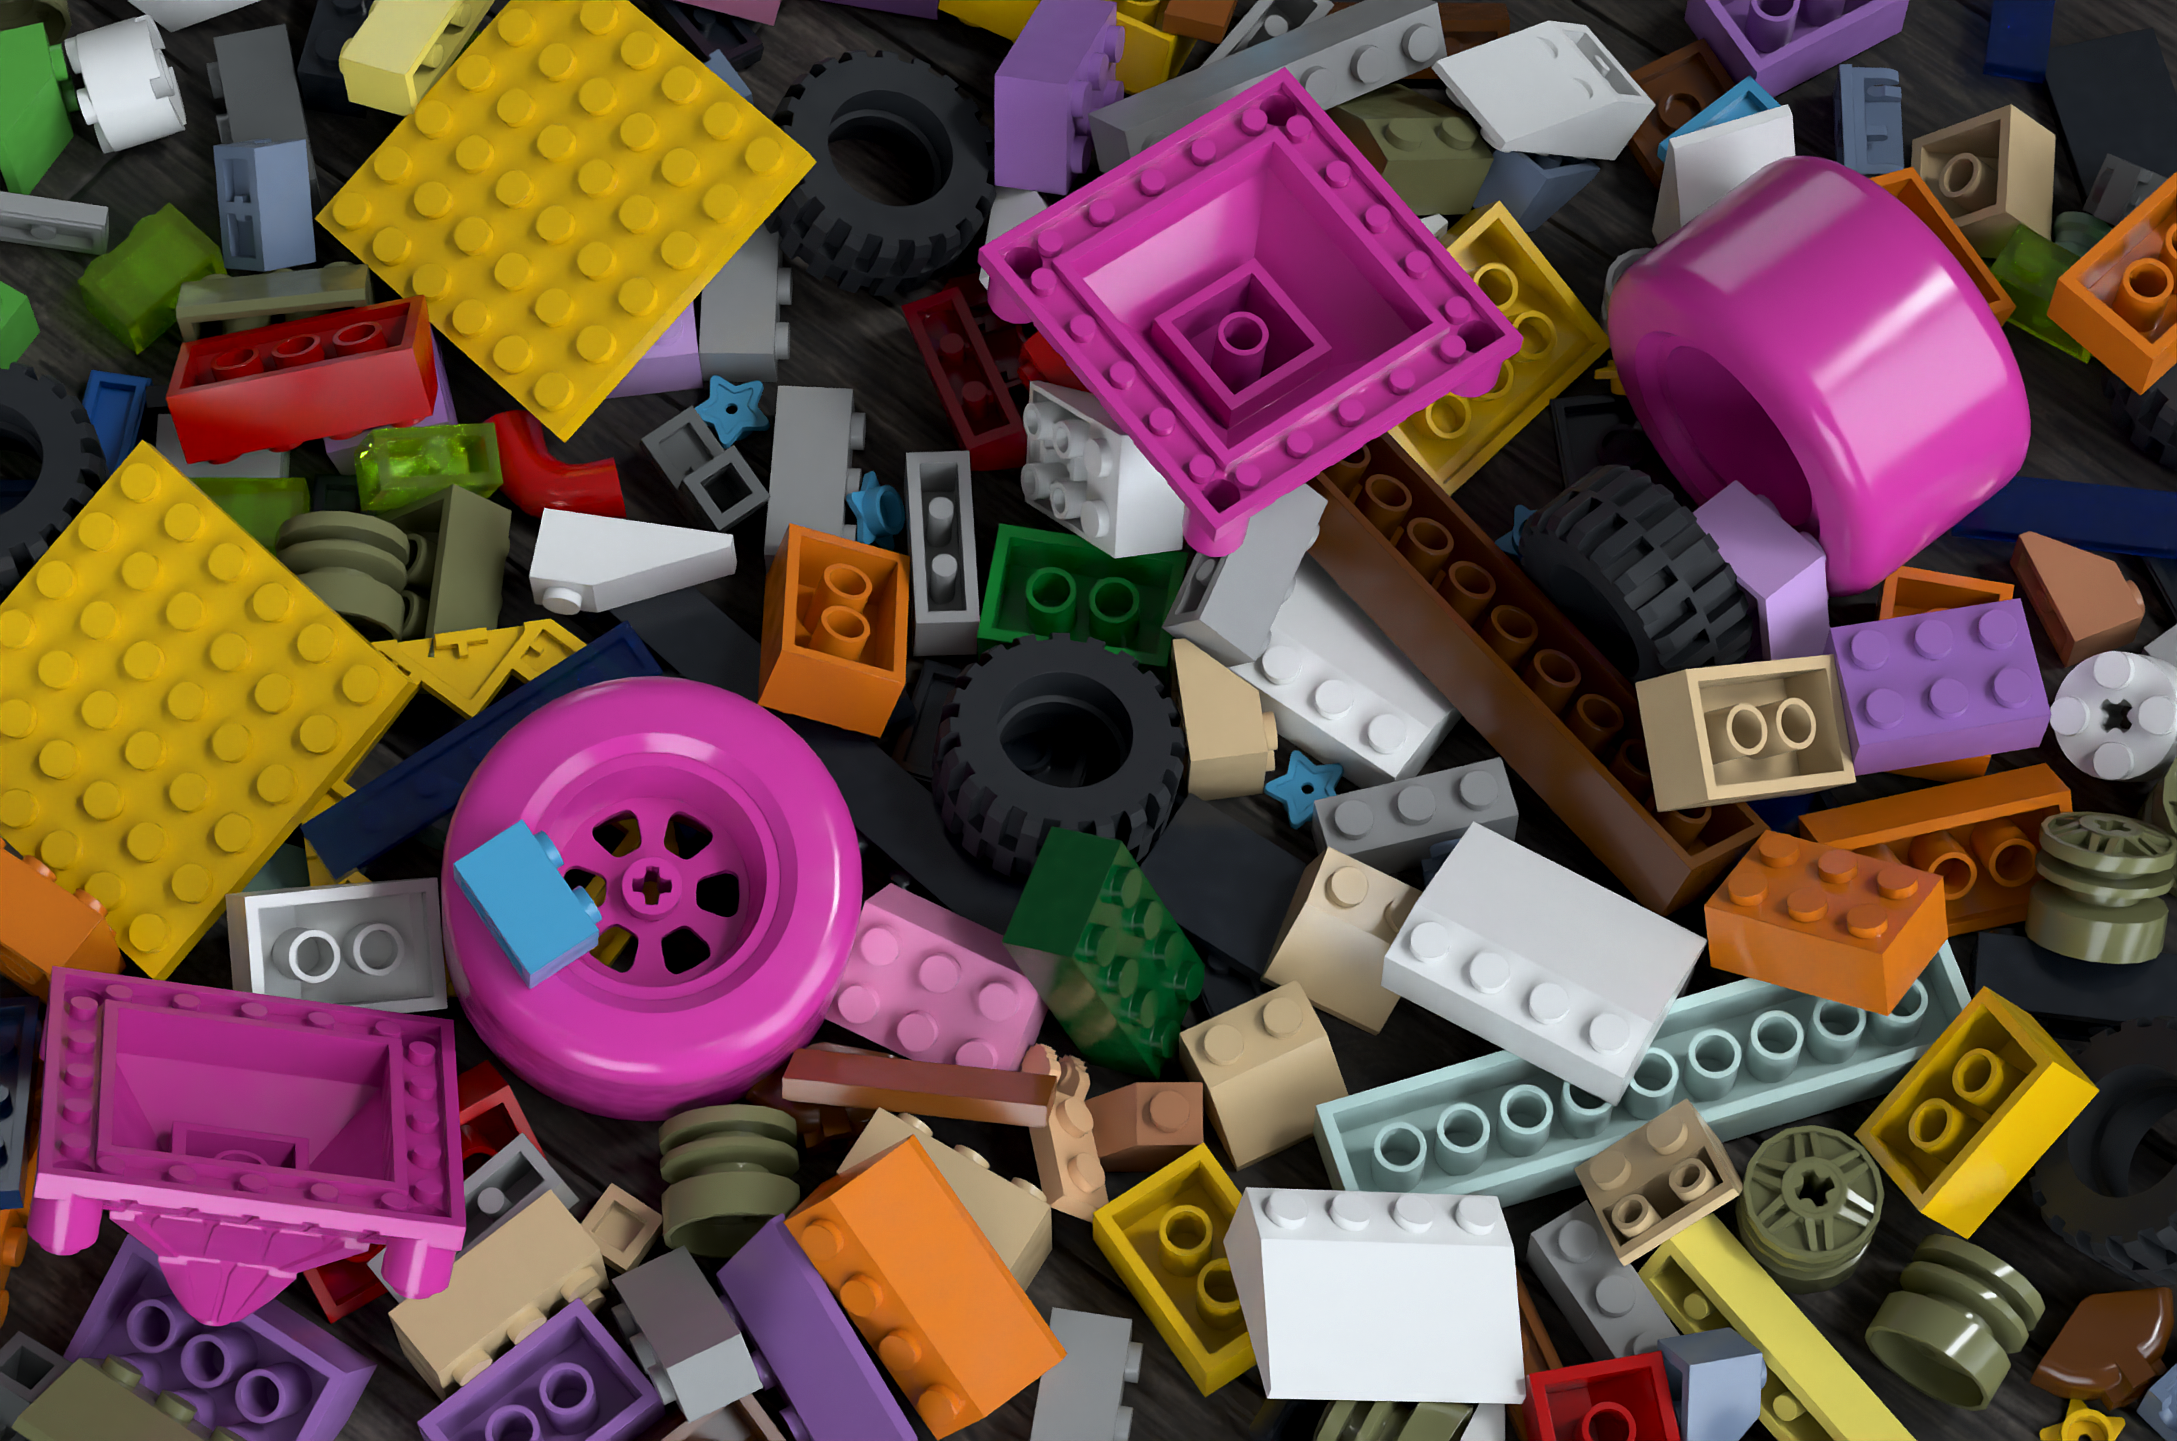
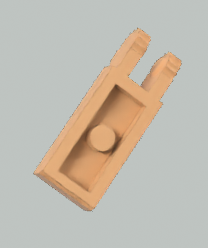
M1036 1043L1035 1046H1030L1028 1051L1026 1050L1022 1064H1020L1022 1066L1021 1072L1057 1076L1056 1098L1047 1126L1043 1128L1029 1127L1042 1192L1047 1198L1046 1203L1051 1205V1208L1093 1223V1212L1109 1203L1105 1187V1173L1098 1158L1092 1133L1093 1118L1084 1102L1090 1087L1089 1075L1085 1072L1087 1067L1084 1066L1085 1062L1071 1055H1064L1063 1058L1059 1057V1061H1057L1056 1050L1042 1043Z

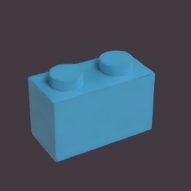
M522 819L453 863L454 881L530 990L598 945L599 929L595 924L602 920V916L594 901L582 886L571 890L557 869L564 865V862L548 835L543 830L533 835Z

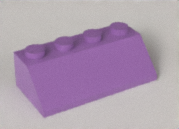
M781 1213L772 1218L716 1273L721 1295L719 1300L753 1349L750 1356L763 1385L762 1389L767 1391L775 1387L786 1405V1408L778 1413L793 1441H918L917 1435L822 1277L783 1223L786 1219L784 1214Z

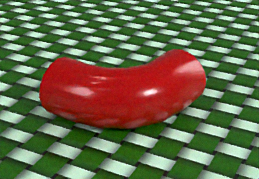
M513 410L496 414L485 420L480 426L479 434L484 457L499 490L527 515L542 520L544 508L618 519L627 518L614 457L579 464H568L557 460L548 451L541 421L530 411Z

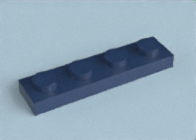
M39 996L0 998V1210L24 1208L44 1015Z

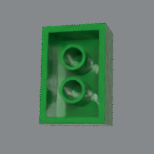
M999 524L977 633L978 665L982 653L1000 644H1003L1006 650L1011 649L1014 638L1035 634L1037 641L1048 640L1050 633H1070V640L1086 643L1087 638L1091 637L1106 642L1105 650L1116 655L1123 650L1139 661L1137 669L1142 674L1150 670L1165 686L1162 698H1166L1170 675L1172 640L1176 638L1164 630L1162 626L1187 574L1188 553L1167 551L1113 558L1077 535Z

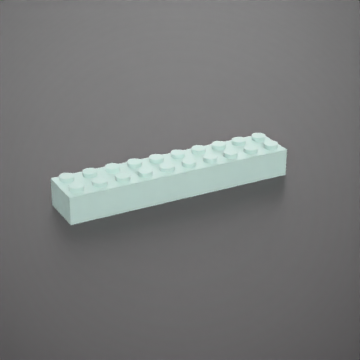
M1948 940L1938 950L1889 1016L1753 978H1746L1676 999L1617 1107L1507 1050H1502L1316 1105L1313 1134L1333 1190L1497 1196L1501 1208L1581 1185L1574 1168L1686 1098L1721 1142H1725L1890 1093L1968 1005L1971 997Z

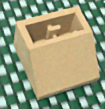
M1687 1098L1574 1168L1619 1261L1624 1267L1739 1196L1743 1189V1182L1721 1140Z

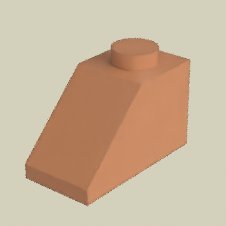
M2032 531L2018 536L2010 564L2065 668L2083 662L2094 655L2134 642L2144 617L2145 605L2137 585L2132 580L2125 581L2116 562Z
M1136 1082L1084 1101L1093 1118L1092 1133L1098 1158L1104 1172H1158L1203 1143V1082Z

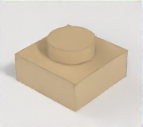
M613 1183L609 1185L580 1224L599 1246L603 1262L621 1274L637 1268L663 1233L662 1215Z

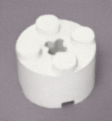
M150 14L123 20L64 40L72 69L75 74H82L85 88L76 91L82 114L87 125L94 124L95 132L104 154L112 151L117 152L185 130L186 115L173 67L168 68L161 49H165V45Z
M2108 651L2084 660L2066 676L2057 692L2055 702L2050 708V724L2055 731L2057 741L2065 756L2081 771L2099 779L2121 782H2144L2161 778L2177 757V668L2162 659L2151 656ZM2124 706L2133 707L2127 714L2129 721L2132 723L2130 729L2121 728L2120 726L2123 720L2120 712Z

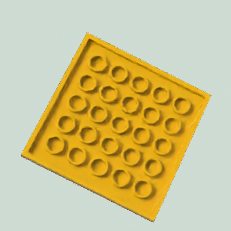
M510 0L419 101L414 114H408L314 219L364 264H368V267L402 298L424 294L428 307L429 322L566 443L817 161L802 146L630 1Z
M141 440L0 605V835L23 857L31 855L46 865L57 877L55 883L69 893L73 894L77 889H81L97 899L108 911L105 919L108 925L117 933L114 938L117 946L152 979L165 981L226 910L225 894L242 892L417 688V685L154 446Z

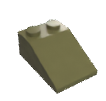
M1387 84L1325 110V113L1415 215L1469 214L1494 160L1493 155L1469 117L1401 84Z

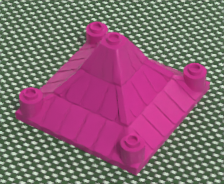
M1286 67L979 248L978 254L979 265L989 275L987 298L993 313L1002 320L1013 324L1033 322L1037 330L1053 349L1064 358L1069 368L1085 387L1096 396L1101 406L1123 432L1128 434L1134 441L1133 444L1155 470L1166 479L1167 484L1185 504L1182 520L1183 536L1188 545L1194 550L1210 557H1223L1235 552L1244 542L1251 516L1274 503L1279 497L1290 493L1314 478L1322 470L1333 466L1357 451L1370 440L1381 436L1400 424L1413 413L1424 409L1449 392L1461 397H1478L1488 393L1497 382L1503 361L1520 351L1524 338Z
M52 966L47 1010L39 1051L41 1059L44 1061L36 1175L27 1222L29 1236L38 1242L45 1251L56 1255H73L81 1249L90 1247L98 1238L103 1210H109V1219L158 1255V1263L183 1311L194 1317L198 1322L209 1326H224L230 1322L235 1323L248 1317L296 1279L297 1273L369 1251L370 1244L386 1245L381 1274L383 1279L399 1295L410 1299H426L448 1288L456 1251L462 1250L466 1231L454 1020Z

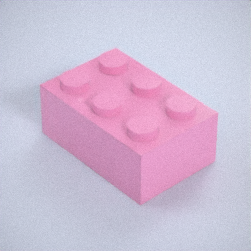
M890 883L864 903L848 964L825 1019L914 1061L1021 1072L1022 1066L1020 1064H1022L1026 1050L1028 1051L1030 1046H1034L1049 1007L1002 944L1003 935Z

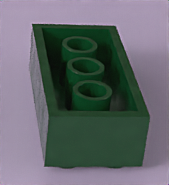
M1051 826L1002 939V944L1089 1064L1158 1080L1167 1058H1171L1178 1048L1179 1033L1181 1032L1180 1026L1189 1004L1199 996L1202 990L1205 965L1121 840Z

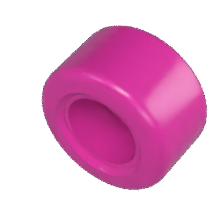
M1788 156L1765 165L1635 261L1622 273L1614 285L1607 313L1608 335L1614 364L1637 419L1670 472L1698 507H1701L1735 480L1741 483L1753 495L1762 494L1776 506L1781 518L1798 533L1805 531L1812 535L1823 548L1826 555V587L1830 597L1859 595L1879 584L2005 487L2021 469L2025 460L2031 436V419L2025 386L2008 339L1984 296L1955 256L1918 216L1880 185L1840 163L1815 156Z
M628 677L603 681L579 688L540 707L510 729L489 750L472 773L459 797L450 820L444 844L441 870L443 945L447 968L455 993L472 1026L494 1055L526 1083L565 1105L595 1115L633 1121H662L685 1111L708 1106L729 1105L744 1098L756 1083L768 1077L789 1061L797 1048L805 1049L825 1020V1016L839 989L848 964L861 914L863 875L856 829L840 789L821 759L785 722L762 706L736 693L711 684L673 677ZM636 818L641 845L638 849L625 856L614 857L594 839L592 832L608 824ZM522 819L533 835L543 830L563 859L564 865L557 869L563 878L569 870L580 869L604 879L606 883V899L601 906L597 907L602 920L595 924L599 929V937L612 927H619L636 937L638 949L634 965L629 971L620 973L602 964L588 951L529 990L454 881L453 863ZM669 821L689 826L712 839L709 845L691 859H682L664 846V838ZM724 873L734 875L738 880L739 888L737 913L731 917H722L702 910L696 902V888L701 880ZM644 882H657L658 893H661L658 904H645L644 894L641 893L644 888ZM688 929L708 947L710 956L692 969L680 974H673L665 966L661 942L663 938L675 931Z

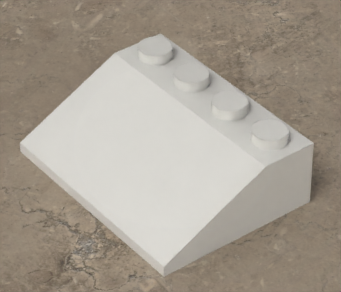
M1306 551L1294 575L1296 579L1295 588L1290 597L1280 606L1270 628L1272 636L1266 650L1256 659V662L1227 668L1259 690L1262 712L1273 711L1279 735L1325 765L1341 764L1344 769L1342 776L1361 789L1416 777L1463 715Z
M1473 821L1415 903L1386 953L1381 986L1617 1107L1706 946L1707 939Z
M1245 1188L1223 1243L1267 1398L1523 1403L1526 1397L1514 1246L1497 1196Z

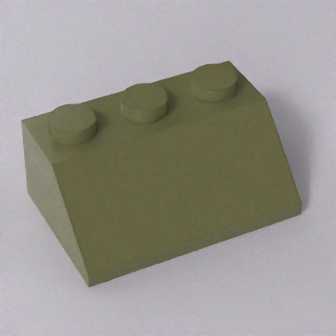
M334 262L326 265L324 268L299 271L281 268L266 271L259 275L240 277L213 274L203 277L200 281L182 282L176 305V318L185 343L376 304V292L368 264L355 265L350 262Z
M451 484L375 516L400 529L407 535L410 545L409 561L405 566L408 575L407 585L400 593L405 606L402 642L432 638L428 657L434 658V634L484 627L487 630L497 629L498 615L503 602L501 590L505 559L510 548L508 536L511 510L456 484ZM422 687L416 693L432 695Z
M108 1354L105 1359L78 1358L17 1417L11 1427L30 1441H247L240 1435L222 1426H216L214 1431L207 1428L193 1418L197 1409L190 1402L167 1390H162L159 1395L139 1383L143 1373L138 1368L112 1354Z

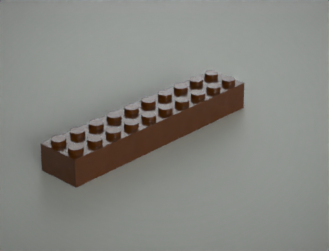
M1388 432L1370 440L1357 451L1333 466L1322 470L1320 474L1306 482L1309 487L1328 500L1318 523L1320 526L1319 535L1307 552L1646 909L1665 917L1716 891L1766 829L1771 831V828L1746 802L1657 812L1636 689Z

